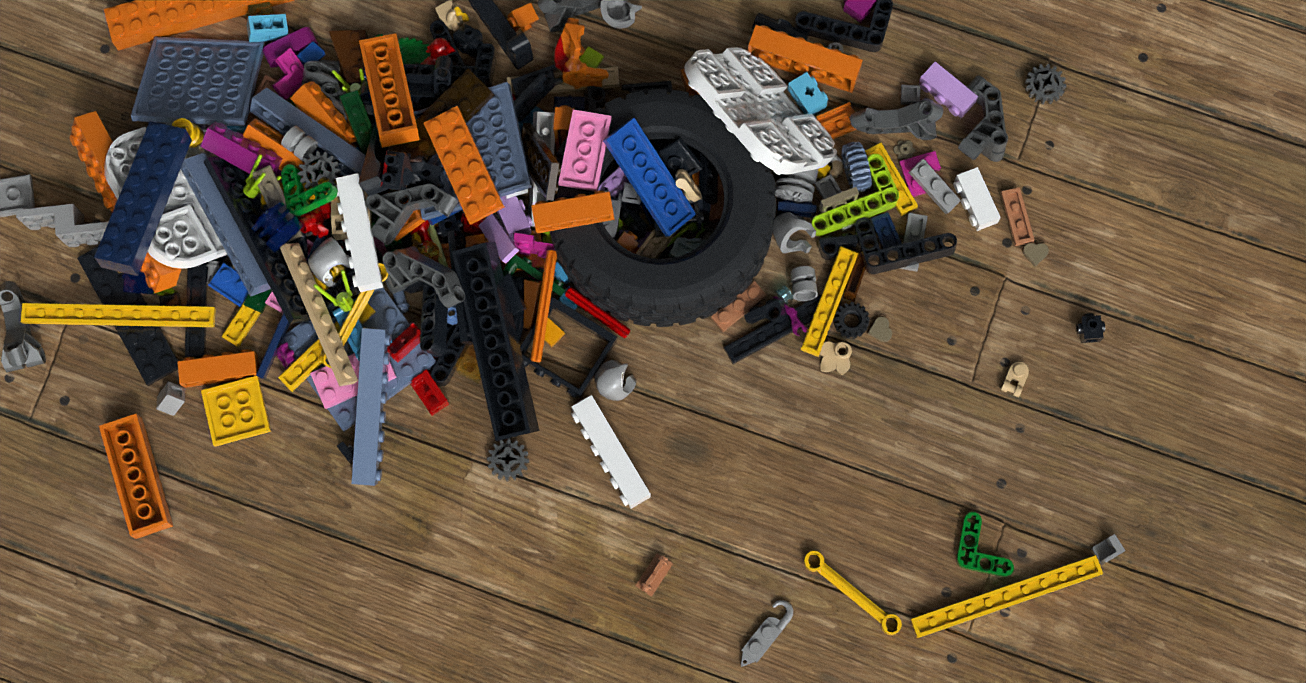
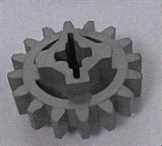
M1040 64L1038 69L1033 67L1032 71L1028 73V79L1025 80V84L1028 86H1026L1025 91H1030L1029 98L1035 97L1034 102L1041 100L1042 105H1044L1045 101L1052 104L1053 99L1057 102L1060 98L1059 96L1064 94L1066 78L1060 77L1062 71L1056 72V66L1051 69L1049 64H1047L1046 68H1043L1042 64ZM1047 80H1049L1047 86L1042 88L1043 84L1046 83Z
M317 151L316 156H313L311 153L309 154V160L303 158L305 165H299L303 171L298 172V175L303 177L300 182L302 184L306 183L305 188L307 190L322 184L326 180L336 185L334 182L338 178L337 174L341 173V170L336 169L339 163L334 162L335 158L333 156L328 158L327 152H324L323 156H321V153ZM328 163L332 168V172L328 171L327 169ZM321 170H322V171L324 172L323 175H322V174H319V175L316 174L317 171H321ZM308 173L312 175V183L308 178Z
M510 439L505 444L503 440H500V446L494 444L495 450H489L492 457L487 458L488 462H492L488 465L489 469H494L492 475L498 474L499 480L505 477L506 482L509 481L510 477L516 481V475L522 477L521 471H527L528 468L525 464L530 462L529 459L525 458L529 455L528 452H522L525 448L524 445L518 447V441L516 440L512 444ZM505 449L502 454L497 455L501 450ZM513 449L518 451L521 457L514 455ZM510 456L513 461L506 464L504 460H507V457ZM496 464L502 465L504 472L499 470ZM515 466H519L515 471L512 472V469Z

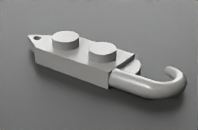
M779 600L772 605L773 608L783 605L786 608V614L781 620L768 617L741 650L743 652L741 667L754 662L757 663L793 617V608L789 602Z

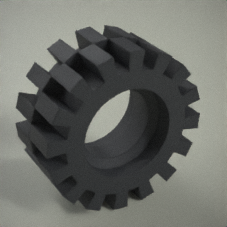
M850 302V304L845 303L844 306H840L834 318L836 331L840 332L842 337L847 336V339H850V337L856 339L857 336H862L866 332L870 321L868 311H865L864 306L861 307L859 303L856 305L854 302ZM855 314L859 318V324L855 327L847 326L844 321L845 316Z

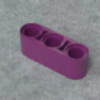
M304 27L268 44L262 50L269 66L275 68L279 65L274 59L287 48H291L297 56L311 42L314 41L318 45V41L311 28Z

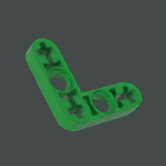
M288 164L282 169L281 177L286 208L294 216H301L329 203L338 194L337 187L330 182H324L304 192L303 184L300 182L302 176L298 175L300 169L292 164ZM297 186L296 192L291 194L292 188ZM315 195V200L309 203L311 196Z
M976 512L968 513L963 519L956 557L957 565L963 569L999 577L1011 575L1014 570L1011 560L977 552L982 518ZM972 516L975 517V521H978V524H974L972 531H965V528L969 530L971 525L967 519H971ZM966 535H971L974 538L973 545L968 546L964 543ZM973 549V553L971 551L968 552V559H971V562H968L966 565L963 564L964 561L960 560V558L965 556L966 550ZM986 558L990 561L988 569H983L980 566L981 559ZM994 560L997 561L996 565L999 566L1007 563L1006 566L1009 570L1003 573L1001 568L996 567L995 571H992L995 565Z

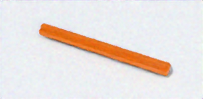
M547 250L530 358L533 362H541L557 260V253L554 250Z

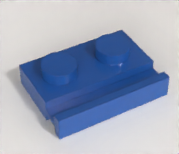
M225 263L221 265L208 284L209 287L239 307L242 306L249 294L237 271Z

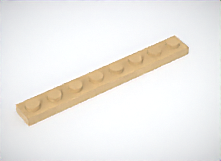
M284 244L280 247L338 385L345 386L356 383L358 381L322 295L313 286L316 284V281L300 244Z

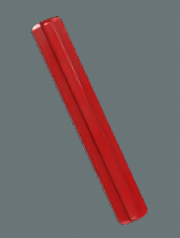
M568 288L565 293L567 298L622 338H626L631 331L629 328L607 312L598 308L574 288Z

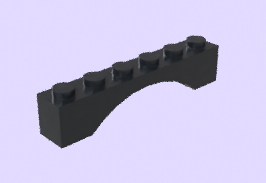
M376 119L358 183L369 196L388 189L381 187L383 166L388 147L382 148Z

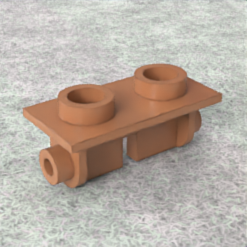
M656 553L635 586L652 597L673 563L668 561L663 555Z

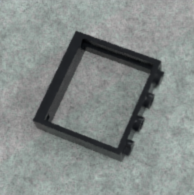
M552 297L550 299L548 318L552 311L555 310L608 344L580 388H577L525 356L533 343L535 323L520 346L524 366L527 368L529 365L534 369L533 372L542 378L544 375L550 378L549 382L558 388L563 386L567 389L566 393L576 398V396H579L581 398L595 377L597 369L603 364L617 342L618 337Z

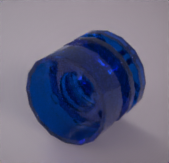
M282 201L267 209L251 228L254 232L261 227L264 229L258 235L260 238L267 234L271 236L266 245L274 253L304 227V224L296 216L290 220L285 218L290 212L289 208L282 214L279 212L285 205Z

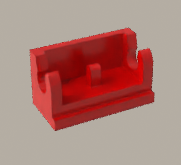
M411 322L410 326L387 346V352L390 353V356L399 363L420 343L421 330L414 322Z
M427 370L411 380V386L431 416L449 405V402Z

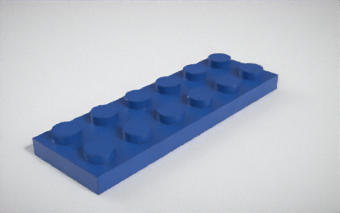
M635 118L628 120L603 140L665 237L672 235L696 215L694 209L681 189L676 186V181Z

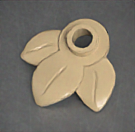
M830 341L824 342L820 355L823 356L820 370L822 372H831L836 369L840 375H844L850 368L851 346L846 342H838L836 344ZM844 349L846 353L841 355L838 350Z

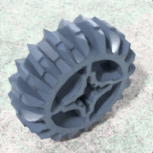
M851 142L843 145L841 150L842 161L850 189L857 187L858 192L870 189L872 178L869 161L863 145L860 142Z

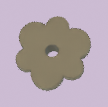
M899 141L893 151L898 155V159L902 160L903 158H912L915 148H913L911 141Z

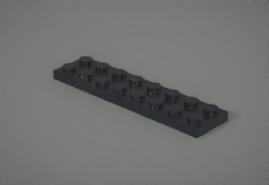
M98 247L77 258L102 305L148 306L131 274L118 273V271L100 267L94 258ZM114 325L147 386L178 370V359L160 326Z

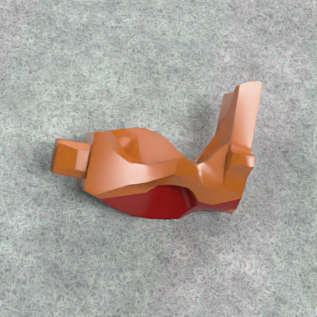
M568 18L554 51L555 67L562 72V80L573 86L574 89L585 86L602 87V80L607 79L609 73L604 69L588 67L586 63L580 61L579 57L585 52L580 41L581 36L584 35L585 27L584 25H579V19Z

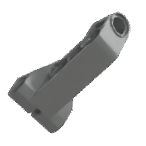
M538 0V6L545 14L544 17L550 32H557L565 27L568 18L601 8L602 0Z
M321 59L320 61L306 62L304 64L302 85L311 81L318 84L321 91L332 101L335 108L348 122L339 96L347 93L339 87V80L332 73V70H335L339 74L340 61ZM364 105L370 123L373 124L375 122L373 106Z
M978 75L970 82L967 88L978 96L977 103L983 107L984 119L963 139L958 149L972 160H975L982 153L989 160L998 162L1004 157L1008 141L1001 93L998 88Z
M924 98L898 110L878 111L868 107L852 113L850 121L855 129L868 134L911 132L918 139L932 140L937 137L935 122L942 117L943 107L934 103L931 99Z
M432 184L416 186L383 195L374 194L366 199L367 208L380 217L372 227V234L386 245L391 244L395 240L413 211L433 206L440 213L449 217L459 203L453 196ZM435 191L434 196L429 198L430 193ZM409 198L408 202L403 204L404 200Z
M415 246L397 249L384 254L383 264L388 273L385 281L389 291L393 294L421 280L434 287L440 301L447 308L465 300V293L455 271L420 254Z
M5 281L0 287V305L4 314L7 331L1 362L7 373L24 369L25 365L29 368L46 363L44 350L41 343L32 336L30 324L21 323L22 303H25L19 287L12 281Z

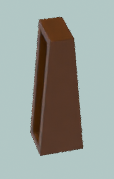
M861 252L857 256L843 296L844 299L852 302L855 301L866 270Z
M524 279V304L526 306L524 310V328L532 329L536 323L542 281Z

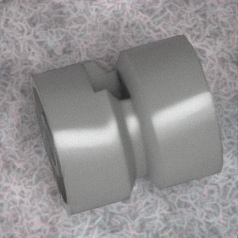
M293 126L283 137L281 145L290 152L294 151V155L304 162L303 158L309 159L310 153L313 155L318 142L309 135L305 136V132L298 126Z
M800 266L791 271L792 292L795 300L809 301L818 296L814 268Z

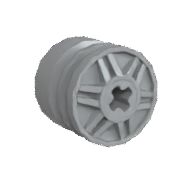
M818 169L777 175L780 179L776 180L775 196L781 200H790L797 204L812 202V193H814L815 189L813 184L816 183Z

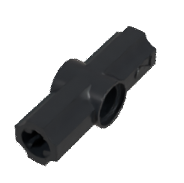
M760 13L756 15L752 25V29L756 25H765L773 31H783L789 36L801 37L806 41L809 37V33L792 27L784 19L775 20Z

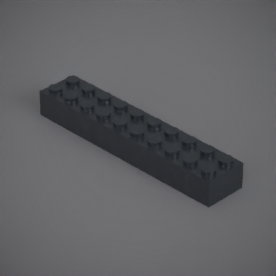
M485 242L452 251L457 277L465 293L463 303L495 440L499 441L540 431L496 242Z

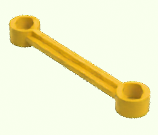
M379 263L383 282L387 279L388 273L384 264ZM374 290L360 292L356 298L352 310L349 311L338 332L343 346ZM322 350L320 361L323 365L331 368L330 364L326 363V354Z
M811 551L807 553L804 558V566L807 570L820 573L881 624V629L885 634L895 635L900 631L902 622L897 615H888L829 567L824 562V557L820 552ZM810 555H817L820 558V566L818 568L810 567L808 561ZM886 619H896L898 623L896 631H887Z

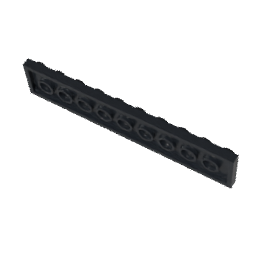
M207 157L203 162L289 324L311 321L280 247L283 246L279 235L258 196L250 198L243 192V187L247 184L245 181L247 176L244 170L220 157Z

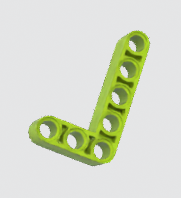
M872 154L868 157L871 182L875 193L815 216L812 220V226L816 230L815 236L827 235L856 223L860 218H870L897 205L899 192L881 155ZM876 162L879 164V167L874 168L870 163ZM882 178L885 179L887 183L880 184L877 180ZM885 196H893L894 201L886 200ZM874 202L877 205V207L870 208L868 206V203ZM857 209L860 214L853 215L850 210ZM839 216L842 218V221L835 222L832 217ZM822 223L825 227L818 229L815 224Z

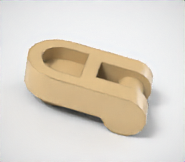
M684 169L677 170L676 186L684 190L686 198L693 202L702 199L699 188Z
M1015 362L1011 365L1001 387L1002 391L1014 393L1013 396L1019 398L1029 374V369L1025 363ZM1011 380L1017 382V386L1010 384Z

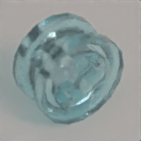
M785 285L782 286L781 290H776L778 297L782 299L784 304H788V300L794 299L792 293Z

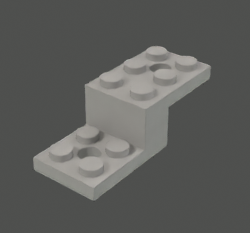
M74 204L16 210V218L30 230H39L41 227L46 226L55 228V235L68 247H78L79 244L86 243L88 245H97L98 242H101L108 222L85 224L84 214Z

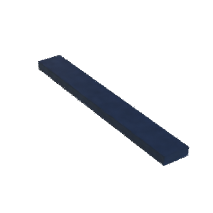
M317 235L306 260L307 263L316 248L327 239L326 237L318 238ZM284 313L256 374L259 378L265 379L276 357L277 349L281 345L290 325Z

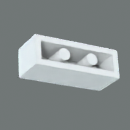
M978 167L957 175L954 188L957 193L960 192L962 197L961 203L963 208L969 212L971 225L975 226L976 230L979 231L997 224L1001 217Z

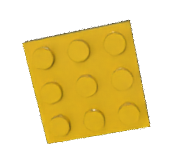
M253 376L201 390L213 446L216 447L271 432L259 377Z

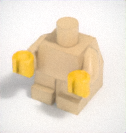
M448 0L435 7L439 18L448 28L453 29L454 33L460 28L459 26L462 24V21H469L468 15L463 13L452 0Z

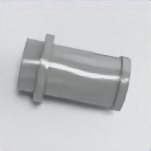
M209 261L206 264L208 267L207 284L211 282L221 267L220 261Z

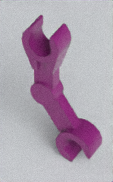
M775 296V297H772V298H774V299H776V300L778 299V300H781V301H782V299H780V298H778V297H776V296ZM785 305L786 313L792 321L793 333L800 336L797 331L799 327H802V331L806 333L807 328L798 318L796 309Z

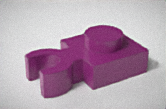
M287 342L280 345L276 356L284 368L287 369L295 361L294 351L289 349Z

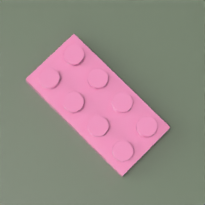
M573 110L558 182L559 186L594 192L598 191L606 145L603 140L609 135L612 116Z
M354 353L348 356L359 380L360 361H358ZM389 362V365H386V372L389 374L388 381L397 378L391 362ZM325 366L310 373L325 409L358 395V381L351 385L339 386L332 368Z

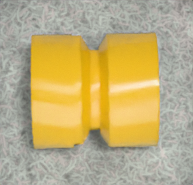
M179 118L172 123L171 126L187 130L192 139L189 148H195L201 144L204 137L201 127L185 118Z

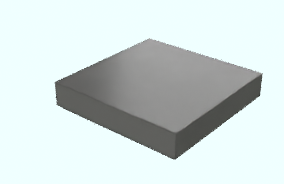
M30 174L0 179V217L16 215V210L35 208L32 176Z

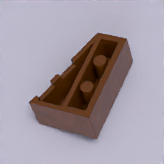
M366 30L329 31L347 83L350 86L354 83L362 84L359 69L363 70L365 81L367 76L359 40L369 39Z

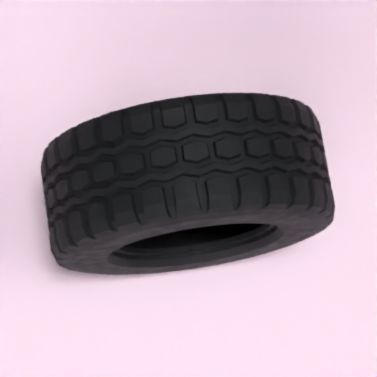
M666 89L649 90L648 93L643 91L630 93L623 99L621 97L605 103L604 108L598 107L591 112L612 116L609 135L631 118H635L656 151L680 137L698 160H700V153L708 158L717 170L723 185L724 208L721 219L711 236L698 248L684 255L666 259L647 258L625 249L612 238L603 222L550 231L558 262L561 263V267L568 280L575 284V289L587 299H591V302L605 312L610 311L611 316L623 321L630 319L633 320L634 324L642 326L656 324L657 327H671L673 323L685 325L696 322V318L699 317L701 319L710 317L717 313L718 308H725L736 300L737 294H742L750 286L752 278L757 276L764 263V258L767 256L776 212V187L774 176L770 173L771 169L760 161L756 162L752 159L747 148L734 133L726 129V124L714 115L713 109L699 95L695 94L692 97L689 96L688 92L672 90L669 93L666 92ZM567 138L556 153V159L561 164V167ZM607 146L599 185L619 167ZM558 185V192L554 196V201L561 197L566 199L574 198L578 194L593 195L594 191Z

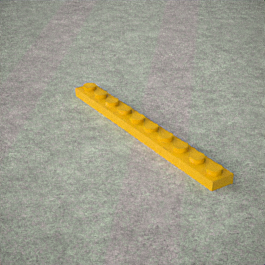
M22 303L21 323L215 327L216 308Z
M1095 555L912 618L910 621L916 638H920L1103 574V571Z

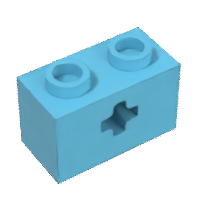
M286 14L248 16L247 32L249 42L276 41L287 36Z
M808 72L789 82L787 90L804 115H816L827 107L828 97L824 91L819 90L816 79L813 76L810 77Z

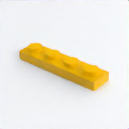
M879 143L865 150L867 159L872 154H879L884 159L899 192V199L895 207L900 216L918 208L915 199L883 144ZM876 162L870 163L874 168L879 167V164ZM879 179L882 184L887 183L885 179ZM889 195L890 199L894 201L893 196Z

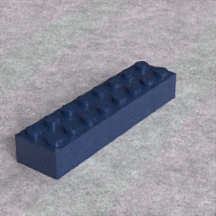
M152 121L149 122L94 257L101 268L135 276L139 275L192 141L186 129Z

